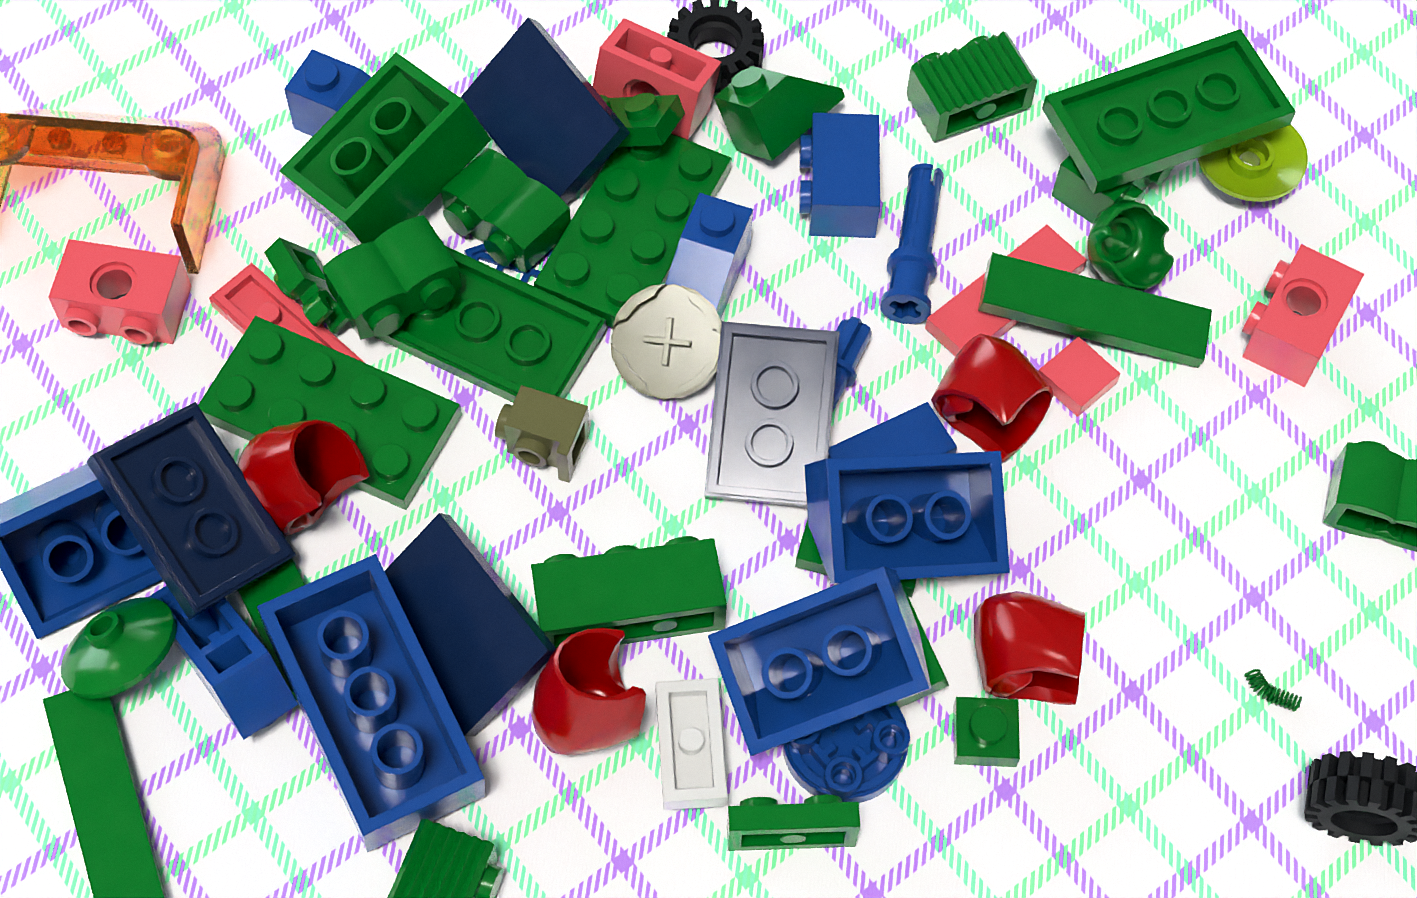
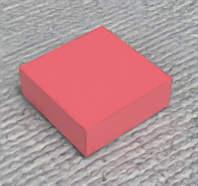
M1079 336L1038 371L1052 387L1053 395L1077 417L1115 386L1121 374Z

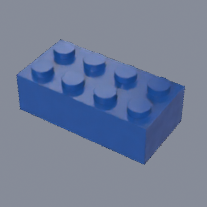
M376 554L257 606L264 630L367 853L416 830L421 819H428L433 822L485 797V778Z

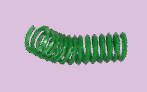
M1253 669L1244 674L1243 677H1247L1246 681H1249L1248 685H1251L1250 688H1254L1253 692L1262 687L1257 693V696L1263 693L1262 700L1267 697V702L1275 703L1276 706H1283L1284 709H1292L1293 712L1300 708L1302 696L1299 697L1296 704L1298 694L1295 695L1293 702L1294 693H1291L1289 697L1290 692L1287 691L1284 697L1285 689L1282 690L1280 695L1281 688H1278L1275 695L1277 687L1266 681L1260 669Z

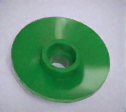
M151 597L125 600L102 611L76 634L67 647L61 663V677L64 684L74 695L84 699L111 697L135 686L151 674L170 651L177 632V621L174 613L163 601Z

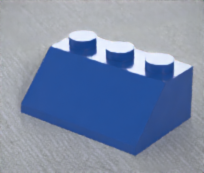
M1001 451L829 458L804 465L808 525L831 584L845 582L883 566L896 570L900 580L1010 573Z
M88 464L0 503V569L36 639L163 580Z
M884 566L707 635L750 756L760 754L931 689L919 629L896 570Z

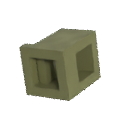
M521 385L513 405L504 404L495 426V437L506 440L508 453L513 454L518 460L530 466L543 467L549 465L557 468L558 480L567 483L571 481L590 435L587 405Z

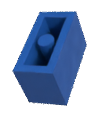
M813 113L811 134H800L799 168H809V180H800L799 214H809V236L876 238L880 213L879 115Z

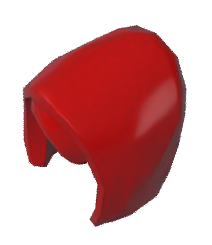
M980 333L965 343L950 363L931 401L937 413L950 426L971 439L985 452L1001 451L1002 462H1005L1019 451L1036 432L1051 405L1053 390L1029 359L1012 343Z
M317 419L281 425L264 433L257 434L249 441L237 463L244 475V479L284 536L293 535L312 526L322 516L323 511L343 491L369 477L364 457L349 435L333 423Z
M1019 591L996 594L985 599L978 605L974 613L975 649L983 689L995 697L1030 699L1057 705H1075L1078 697L1079 677L1082 666L1085 612L1039 595Z
M596 628L574 633L561 642L550 656L546 667L542 670L536 681L530 714L537 736L551 753L569 756L595 752L639 736L645 710L646 693L643 688L635 686L627 689L621 680L617 658L620 642L625 637L624 630Z

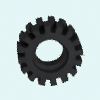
M702 0L692 2V13L685 6L678 11V20L672 18L669 24V32H667L668 38L694 50L697 46L707 42H722L735 49V52L730 55L712 57L722 62L714 93H719L727 87L738 72L750 66L762 68L764 32H761L762 24L758 18L752 20V11L746 6L738 13V2L728 0L726 7L719 6L720 0H710L709 7H704Z
M1341 751L1339 758L1328 753L1322 755V760L1315 758L1312 761L1309 769L1304 814L1307 822H1313V828L1318 831L1328 830L1327 835L1334 838H1339L1343 835L1348 836L1349 842L1358 844L1360 839L1369 840L1371 845L1383 846V841H1388L1393 846L1403 845L1404 840L1410 843L1417 841L1416 766L1408 762L1397 765L1398 758L1387 755L1383 760L1374 758L1375 753L1362 752V757H1355L1351 751Z

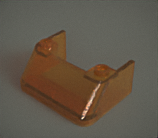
M39 108L0 113V209L13 165L154 176L161 180L179 181L180 184L170 224L187 273L199 274L226 157L222 138L215 127L198 121Z

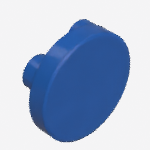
M886 705L783 744V756L793 778L810 794L814 796L824 794L836 795L842 798V802L862 803L881 795L897 780L908 753L910 731L898 705L891 707Z

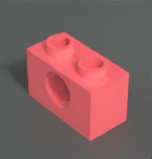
M623 18L599 48L592 87L599 95H605L608 98L633 97L642 93H652L655 96L678 95L685 114L671 134L689 140L710 111L722 62Z
M69 239L48 298L61 326L76 334L92 336L96 333L122 336L128 341L137 344H150L153 341L173 344L192 286L181 256ZM126 294L125 296H123V297H121V298L113 299V298H115V297H117V296H119V295Z
M1301 244L1291 264L1280 259L1265 288V291L1274 294L1268 306L1257 301L1242 329L1243 333L1251 336L1242 357L1305 388L1357 290L1364 273Z

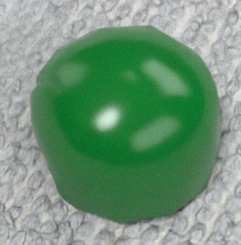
M1122 200L1103 209L1095 218L1087 240L1089 261L1102 280L1144 291L1160 284L1173 266L1174 258L1164 247V237L1170 229L1158 216L1154 215L1153 210L1148 205Z

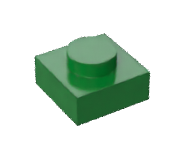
M955 698L953 704L954 765L1017 767L1020 760L1018 699Z

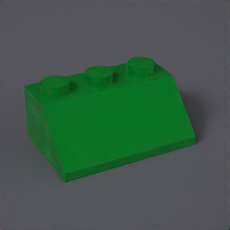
M395 52L279 172L342 234L356 245L374 241L382 233L400 222L417 217L441 192V189L460 173L491 141V138L465 100Z

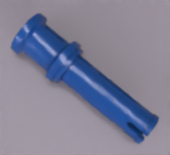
M927 163L916 164L909 170L898 248L887 259V272L890 275L888 291L883 294L880 302V310L884 316L902 324L921 323L931 315L932 302L928 297L929 283L937 275V261L932 254V244L944 173L940 168L934 170L933 181H930L933 165Z

